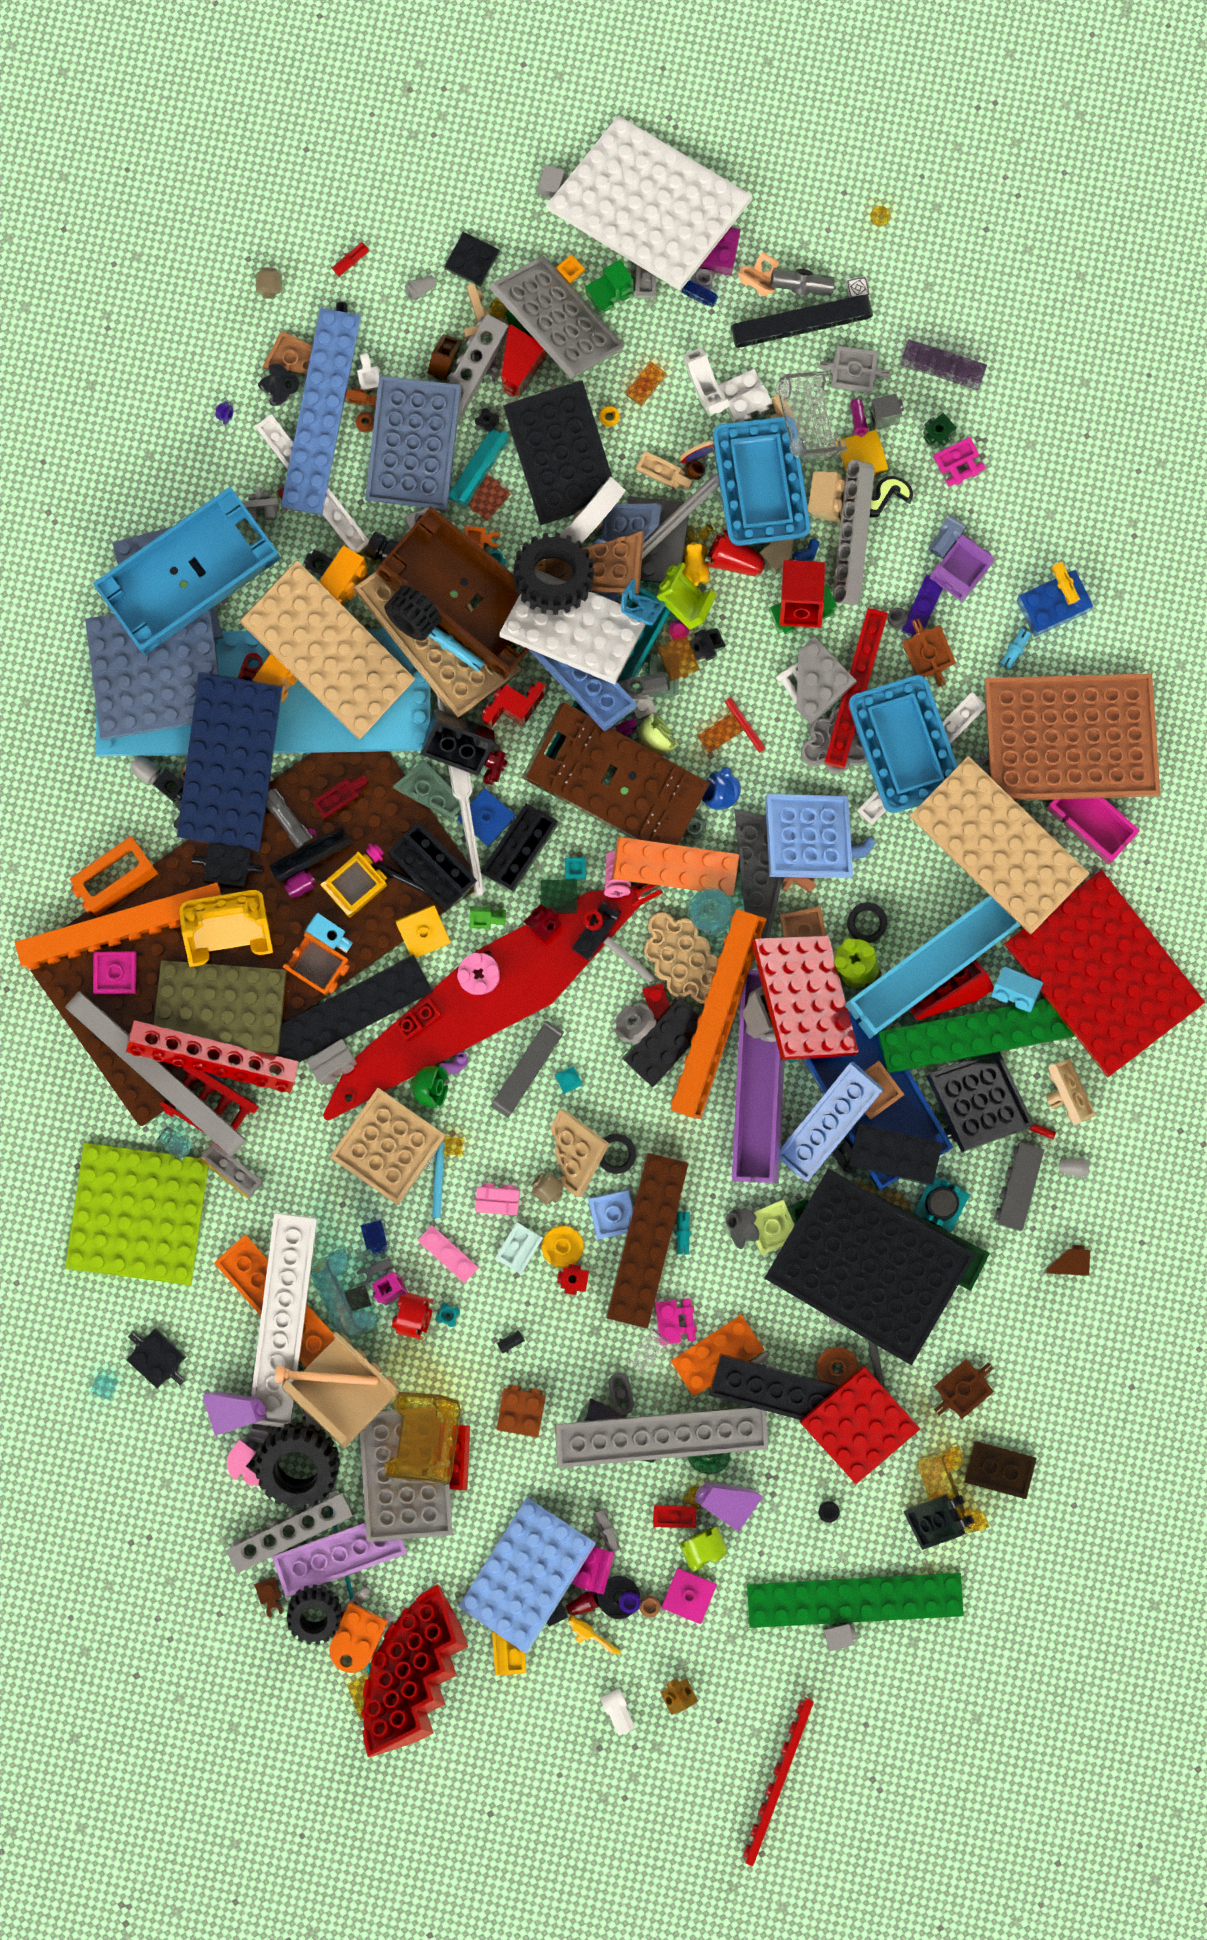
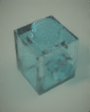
M167 1125L154 1142L180 1161L189 1153L193 1145L192 1142Z

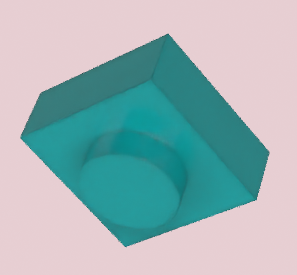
M586 857L565 858V880L586 879Z
M574 1066L555 1075L564 1094L583 1085Z

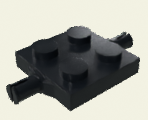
M210 842L208 853L205 857L194 855L192 857V864L204 866L203 882L209 884L218 883L223 886L245 889L250 872L263 874L264 865H254L251 863V848Z
M157 1328L143 1339L134 1331L128 1335V1338L137 1346L134 1352L127 1358V1361L154 1387L158 1389L170 1378L177 1382L179 1386L186 1381L177 1371L187 1356Z

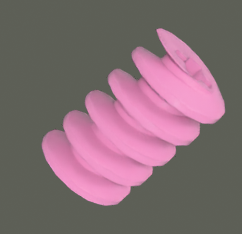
M615 851L607 853V861L605 863L604 895L611 898L622 897L631 893L629 888L631 881L612 879Z

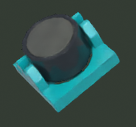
M935 1177L933 1185L926 1186L913 1214L952 1232L970 1194L947 1181H942Z

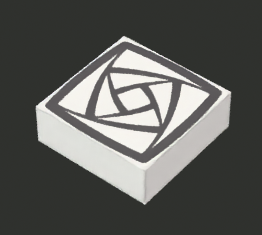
M866 276L846 280L849 298L859 295H868L870 298Z

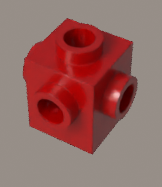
M569 1264L568 1268L564 1267L563 1271H559L557 1283L561 1284L560 1288L565 1289L564 1293L577 1295V1291L586 1293L589 1271L581 1270L580 1265ZM576 1276L577 1281L570 1283L569 1277Z

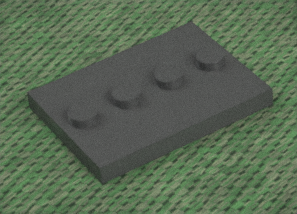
M633 496L628 498V504L657 503L661 505L659 526L684 503ZM689 515L642 559L640 581L661 583L665 579L666 571L670 566H676L683 562Z

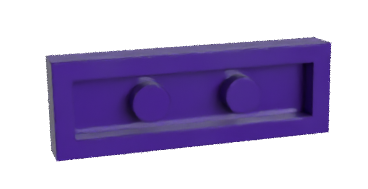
M926 574L908 614V621L901 630V632L909 636H913L916 633L911 623L915 619L919 618L923 629H925L943 588L937 582L931 580L930 575Z

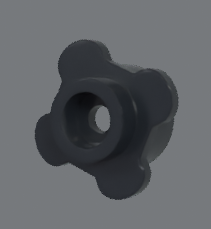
M488 408L482 409L481 415L475 419V424L486 432H491L496 423L499 422V416L491 413Z

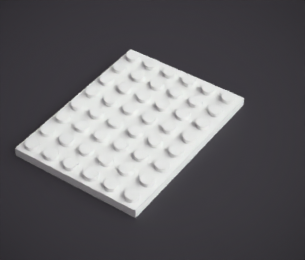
M618 115L547 203L546 208L561 219L681 291L752 201V195Z

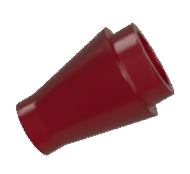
M586 1591L573 1602L566 1605L570 1616L594 1612L599 1607L598 1599L593 1591L589 1593Z

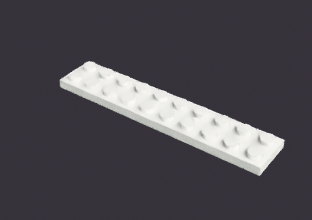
M274 1213L251 1397L261 1398L266 1408L267 1419L253 1424L283 1428L284 1424L291 1423L294 1400L282 1389L281 1386L284 1383H275L276 1366H286L290 1371H298L318 1218Z

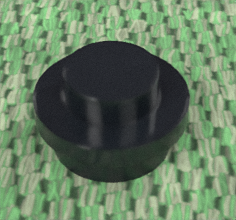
M826 1501L820 1505L818 1514L822 1521L832 1523L838 1519L840 1510L834 1502Z

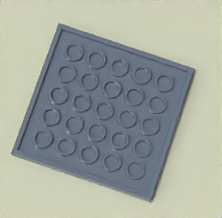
M211 609L146 655L142 654L114 614L86 618L85 623L101 740L192 725L198 673L204 672L220 675Z

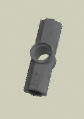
M774 268L771 273L770 286L792 290V292L799 295L815 293L831 296L834 290L835 279L832 276L813 274V272L807 269L800 268L796 269V271Z
M665 672L643 677H631L629 680L617 682L634 699L669 691ZM638 683L642 688L638 692H632L630 690L631 685Z

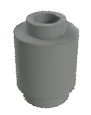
M138 756L130 765L132 774L148 786L153 784L161 775V769L146 757Z

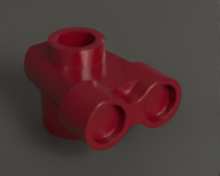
M500 750L490 751L483 765L488 767L483 778L485 784L493 785L494 782H499L501 771H504L507 765L505 752Z

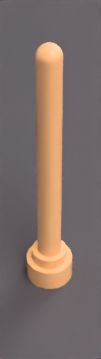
M276 1366L275 1383H285L289 1379L376 1385L378 1383V1378L375 1376L290 1371L286 1366Z

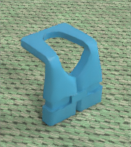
M634 579L630 581L622 594V613L638 622L643 621L647 625H654L658 615H660L665 607L664 601L636 595ZM628 593L630 599L639 607L626 608Z

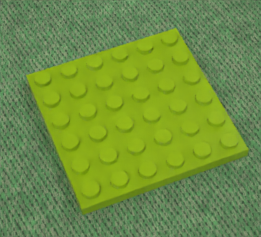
M84 1143L65 1269L192 1286L209 1167L200 1158Z

